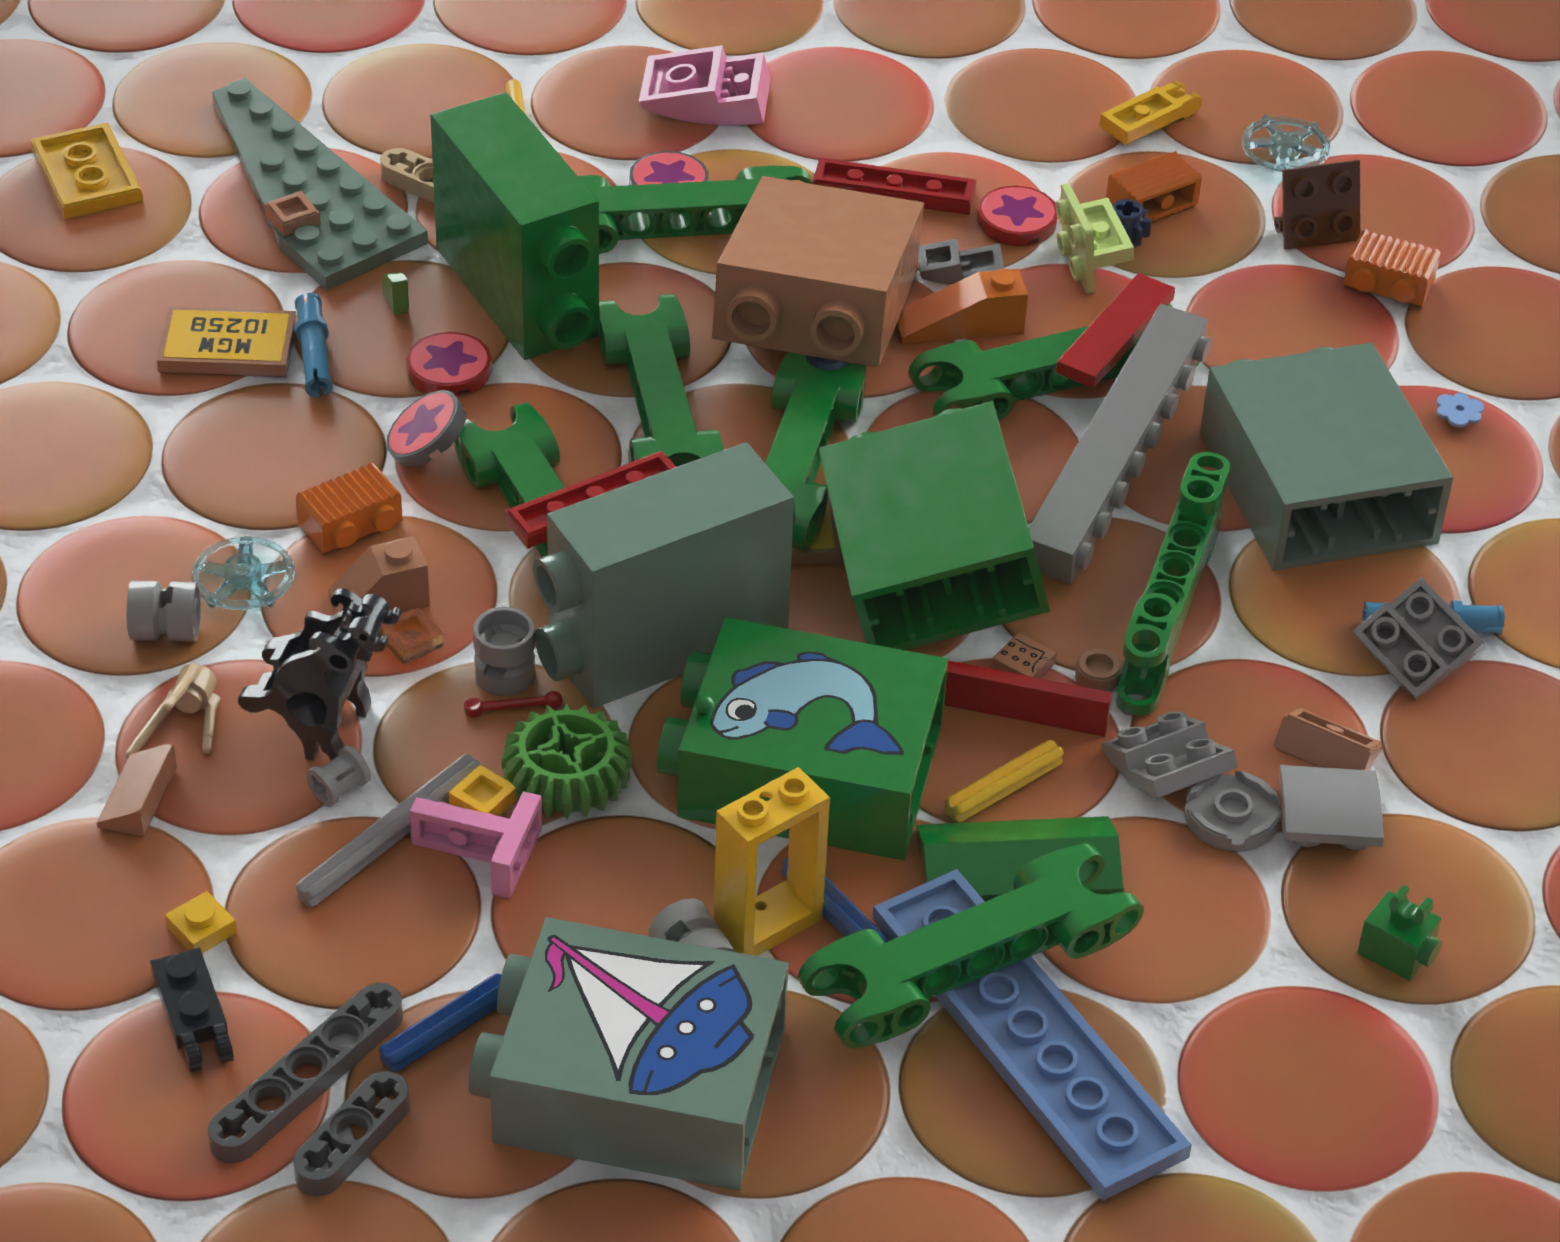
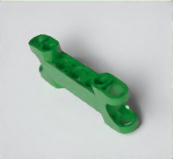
M775 165L745 168L736 176V180L610 186L605 178L598 175L578 176L599 201V254L612 250L617 245L618 240L732 234L762 176L791 181L800 180L804 183L812 184L810 175L801 167Z
M674 294L659 295L658 307L654 311L643 315L626 313L613 300L599 301L600 351L604 365L626 364L645 437L630 439V461L633 462L663 451L671 462L678 467L723 451V444L717 429L696 431L676 361L678 358L690 357L689 329L684 311L677 297Z
M1089 326L984 351L980 349L976 342L971 340L942 345L918 355L909 366L908 376L919 390L945 392L934 403L932 409L934 417L955 405H961L960 408L965 409L993 401L999 421L1009 415L1014 403L1017 401L1084 385L1056 373V367L1060 357ZM1140 337L1101 381L1116 378L1119 375ZM934 366L928 374L919 377L924 369Z
M788 352L779 366L772 391L771 407L772 409L785 412L765 464L794 496L792 548L809 550L820 532L826 513L829 493L827 485L814 483L821 464L819 448L827 446L836 420L858 422L863 409L866 365L848 362L839 369L825 370L811 365L807 361V355Z
M526 402L510 408L512 423L510 427L499 431H489L479 428L474 422L466 419L460 435L454 441L462 470L471 485L478 489L496 484L510 508L565 488L552 469L553 466L560 463V451L557 440L544 418L532 405ZM547 542L535 546L541 557L548 555Z
M1201 452L1193 455L1190 459L1180 484L1179 498L1148 584L1143 596L1137 601L1124 639L1123 655L1125 661L1118 683L1116 704L1121 710L1131 715H1148L1156 710L1168 679L1170 662L1203 568L1211 558L1220 531L1222 520L1221 505L1230 471V463L1222 455L1212 452ZM1201 467H1212L1217 469V471H1209ZM1138 694L1147 699L1138 701L1129 698L1127 695Z
M1078 844L1053 851L1025 864L1015 875L1013 881L1015 890L886 943L874 929L860 930L840 938L815 952L803 963L798 973V981L810 996L845 994L855 998L857 1001L837 1019L834 1030L846 1047L854 1049L866 1047L892 1039L920 1025L930 1012L929 999L1052 947L1060 945L1071 959H1079L1110 946L1125 937L1138 925L1144 913V906L1132 893L1117 892L1106 895L1088 890L1086 887L1102 872L1105 860L1093 845Z

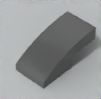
M957 239L919 246V270L921 278L925 280L954 284L977 272L1004 269L1000 243L959 251Z

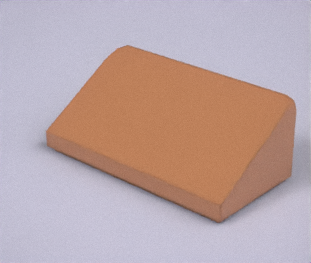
M1298 708L1284 716L1275 740V747L1318 767L1369 770L1381 753L1384 745L1381 744V741L1303 708Z
M162 745L130 754L96 822L97 828L144 837L177 768L174 745Z

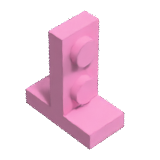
M523 791L510 819L491 813H482L452 806L444 802H435L416 797L410 809L411 841L413 845L489 862L491 865L492 895L511 899L542 830L541 795Z

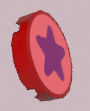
M1018 185L999 187L989 191L980 199L977 214L978 224L984 227V233L1000 243L1014 246L1029 245L1030 240L1038 238L1039 242L1047 240L1055 232L1058 220L1056 203L1044 192Z
M440 332L421 338L410 347L406 357V369L408 376L412 378V384L418 390L427 394L445 390L452 392L457 397L459 396V391L469 389V392L472 393L479 390L489 380L492 371V358L489 348L480 339L467 333Z

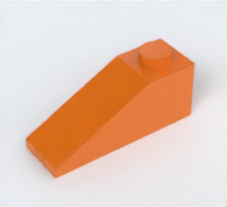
M998 269L995 271L977 272L903 307L896 324L901 344L1024 334L1028 293L1020 270Z

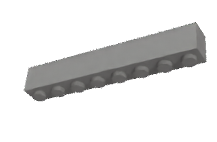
M1160 304L1029 526L1041 574L1071 584L1080 568L1084 570L1088 568L1093 557L1095 541L1097 538L1104 539L1112 520L1111 513L1115 507L1120 509L1123 506L1128 495L1131 478L1137 479L1141 475L1148 448L1155 449L1158 445L1164 420H1171L1174 417L1179 403L1180 392L1182 390H1189L1195 376L1196 364L1198 362L1204 363L1209 354L1212 339L1207 337V318L1164 304Z

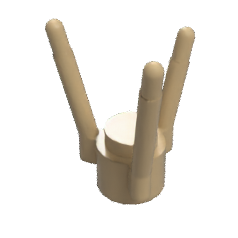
M194 663L183 667L164 702L126 751L125 756L127 759L130 754L138 752L144 746L174 705L185 713H195L201 709L205 710L202 752L204 754L211 752L215 714L221 698L213 693L217 679L209 668Z

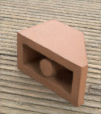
M415 536L370 546L328 589L330 601L336 589L345 588L358 595L362 600L366 594L379 595L386 600L391 610L398 607L401 609V612L430 606L428 565ZM341 603L337 607L333 606L336 614L343 609Z

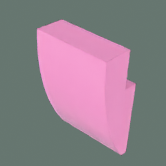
M723 45L648 56L639 99L640 106L662 116L699 124L750 125L764 123L771 80L764 52L726 58Z

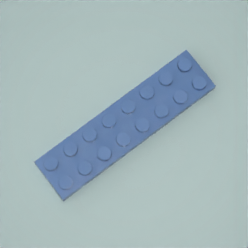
M956 869L873 906L872 920L891 941L985 901ZM1032 957L936 996L1102 1201L1190 1157L1192 1144Z

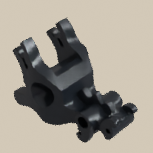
M345 588L336 589L331 597V604L337 607L341 603L343 605L342 611L335 615L308 611L304 618V628L301 631L275 637L267 641L262 651V658L267 664L273 666V671L263 673L258 684L244 687L238 697L240 707L250 713L270 709L280 714L301 740L306 759L315 760L319 752V745L322 752L328 755L331 761L338 757V751L344 747V743L338 734V728L343 720L342 708L346 700L354 704L357 716L365 718L371 707V697L369 689L364 682V675L368 668L366 662L370 661L373 654L372 651H383L388 643L386 635L380 636L379 630L382 624L397 623L402 614L401 609L398 607L391 610L386 600L379 595L366 594L362 600L350 590Z

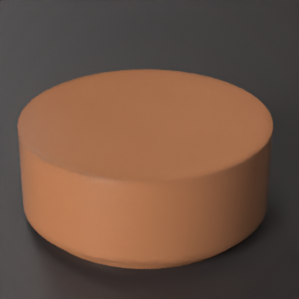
M1105 649L1086 650L1076 660L1075 679L1082 687L1109 692L1118 686L1122 673V662L1111 651Z

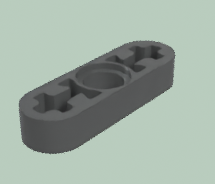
M389 1071L370 1075L298 1149L294 1156V1172L296 1184L301 1191L312 1196H323L334 1192L407 1115L409 1111L408 1084L401 1075ZM390 1095H394L395 1099L392 1100L387 1097H389ZM378 1096L382 1100L376 1105V1097ZM350 1125L361 1126L367 1131L362 1138L354 1141L344 1140L337 1135L341 1129ZM328 1161V1170L326 1171L321 1167ZM310 1166L317 1168L313 1173L309 1171Z

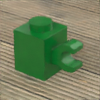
M1402 885L1396 894L1388 890L1364 920L1357 954L1410 981L1422 965L1430 967L1441 949L1442 941L1437 938L1441 917L1431 912L1433 910V900L1426 897L1421 905L1418 906L1408 900L1407 893L1409 892V887Z

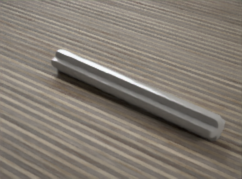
M463 754L297 882L295 885L297 898L308 907H315L411 832L410 809L416 797L448 803V792L481 765L480 762L470 754Z

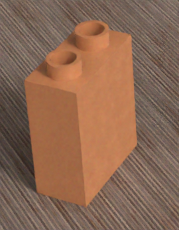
M762 176L717 262L712 339L879 368L916 278L924 202Z

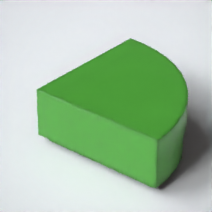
M401 272L385 274L382 278V292L393 315L408 313L407 278Z

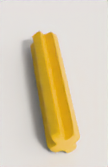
M1046 740L945 799L944 811L946 815L950 816L955 823H961L1061 765L1064 754L1062 748L1057 746L1054 740Z

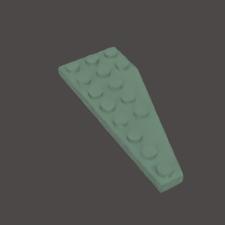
M246 78L231 82L229 85L212 92L213 105L225 131L229 132L236 155L239 154L244 173L258 203L262 204L264 211L265 203L300 191L305 194L319 211L320 225L299 226L294 234L285 237L282 236L267 216L266 221L275 233L279 249L325 290L428 244V231Z

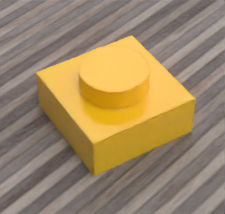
M482 765L475 768L448 792L449 805L482 813H491L496 816H500L518 800L516 787L511 782Z
M208 891L165 914L167 929L187 950L200 947L201 952L204 953L237 934L236 920Z

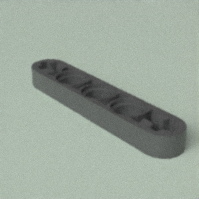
M387 983L370 984L357 992L211 1119L208 1126L211 1153L218 1160L225 1163H237L248 1159L398 1028L403 1017L400 992L394 986ZM374 1007L375 1010L370 1013V1008ZM340 1033H350L358 1038L355 1043L346 1047H338L330 1042L333 1036ZM305 1064H314L321 1069L318 1075L308 1079L299 1078L293 1072L296 1068ZM267 1096H278L285 1101L280 1108L272 1111H265L256 1106L259 1100ZM242 1131V1137L237 1138L236 1135ZM226 1133L231 1135L226 1139L223 1138V1135H225Z

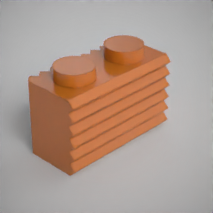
M1177 151L1161 157H1151L1146 162L1127 169L1120 168L1108 177L1106 198H1109L1111 204L1123 199L1134 200L1140 203L1143 209L1148 210V219L1157 221L1159 217L1163 219L1166 215L1169 217L1172 213L1176 214L1178 211L1182 212L1185 208L1195 207L1199 202L1202 176L1200 172L1197 173L1196 168L1192 169L1191 163L1187 164L1186 159L1183 160L1182 156H1178Z
M1365 229L1361 231L1348 257L1343 285L1362 292L1395 299L1401 303L1423 307L1436 278L1441 252L1438 248L1432 250L1430 246L1426 248L1422 244L1416 246L1414 242L1410 244L1406 240L1401 242L1398 238L1392 239L1390 235L1384 237L1382 233L1377 235L1374 231L1369 233Z
M371 462L367 467L362 465L359 470L354 469L351 473L346 472L343 477L338 475L335 480L330 478L328 483L322 482L320 486L314 485L312 489L307 488L304 493L299 491L295 496L298 525L303 529L304 533H307L308 538L312 539L313 544L316 543L317 548L321 550L322 554L336 548L350 547L362 537L377 531H388L396 523L403 521L401 493L376 465Z

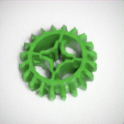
M566 703L563 710L554 711L547 705L543 715L530 712L526 722L516 721L513 733L507 734L501 762L502 769H504V779L516 787V796H518L516 802L519 801L524 791L541 795L542 808L547 818L554 812H562L565 818L568 819L571 812L578 811L587 818L591 807L604 811L608 800L617 801L621 789L627 788V782L630 779V768L632 767V753L630 752L627 735L621 732L617 720L607 721L603 711L592 715L586 705L580 710H571Z

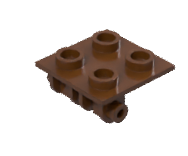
M1360 160L1282 170L1283 212L1281 217H1275L1274 227L1277 233H1283V249L1358 239L1361 233Z

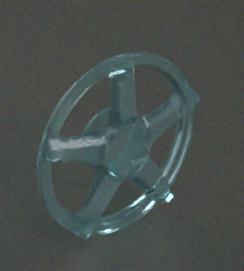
M1265 114L1261 120L1249 125L1242 136L1243 149L1250 159L1265 168L1282 172L1284 169L1321 165L1330 153L1329 139L1319 129L1317 122L1308 123L1296 118L1270 117L1268 114ZM1279 125H1290L1300 129L1288 132ZM1266 127L1272 137L1250 138L1255 131ZM1313 134L1321 142L1323 150L1302 141ZM1269 148L1270 154L1276 158V164L1261 159L1251 149ZM1300 153L1317 159L1310 164L1302 166H1288L1289 161L1297 159Z
M243 536L225 539L208 547L195 561L191 575L192 582L199 583L201 598L207 602L209 607L214 608L217 606L231 610H249L265 605L269 608L273 607L276 600L282 597L291 587L295 578V566L289 553L277 543L264 538ZM239 544L238 553L229 557L225 564L206 560L208 556L217 550ZM253 544L269 547L278 552L283 559L277 562L261 564L259 558L253 555ZM200 571L223 577L225 581L214 593H211L202 584ZM286 571L284 580L272 592L261 581V578ZM239 589H247L257 597L250 600L226 599Z

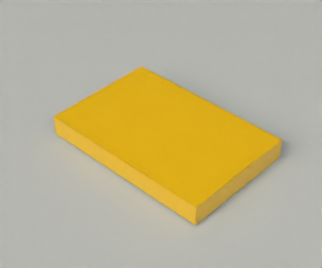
M109 123L97 124L30 140L32 153L64 219L143 201L142 189Z

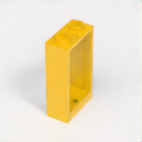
M799 767L716 811L713 918L718 924L719 930L723 932L736 953L759 956L823 919L830 797ZM762 797H768V798H770V800H769V801H764V800L761 799V798H762ZM790 828L787 880L756 896L758 845Z

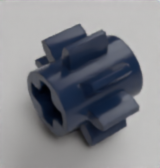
M1123 199L1115 202L1112 206L1134 248L1141 246L1142 237H1150L1152 220L1147 218L1148 210L1143 209L1142 205L1134 200Z

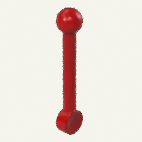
M554 690L548 692L545 696L482 702L479 698L472 697L464 702V711L469 717H478L483 711L543 705L556 709L562 705L563 697L561 693Z

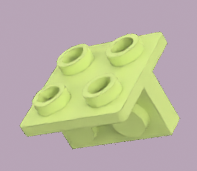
M1064 183L1060 185L1061 200L1056 201V213L1062 225V232L1057 233L1058 248L1062 256H1068L1069 267L1073 280L1081 282L1086 294L1095 293V269L1134 260V246L1109 198L1080 204L1070 183Z

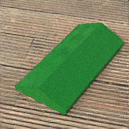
M1109 816L916 825L924 884L957 869L986 902L1015 890L1013 885L1015 875L1028 862L1056 850L1078 844H1090L1103 856L1105 865L1099 876L1086 888L1097 894L1106 895L1124 891L1119 836Z

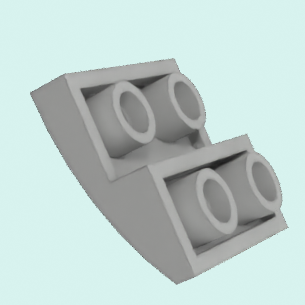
M1422 577L1390 604L1388 602L1384 603L1352 631V634L1415 700L1450 676L1483 649L1485 644Z
M1180 711L1160 715L1157 718L1158 722L1146 727L1125 728L1117 733V738L1101 743L1102 752L1114 767L1137 788L1155 798L1165 796L1237 768L1234 749L1209 739L1205 722L1186 716L1184 712Z
M1280 765L1278 777L1282 799L1280 821L1285 841H1292L1304 847H1314L1320 843L1341 844L1353 850H1363L1369 846L1383 847L1382 805L1376 771Z

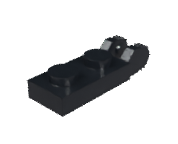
M200 947L151 960L152 976L177 1049L182 1048L189 1071L194 1072L202 1069L203 1058L197 1043L212 1039L216 1054L222 1064L233 1061L234 1055L228 1035L227 1022Z

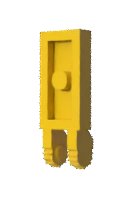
M1176 80L1160 88L1155 87L1101 113L1099 127L1127 145L1180 118L1187 119L1191 115L1194 116L1200 110L1203 103L1202 96L1196 92L1184 95L1186 91L1185 85Z

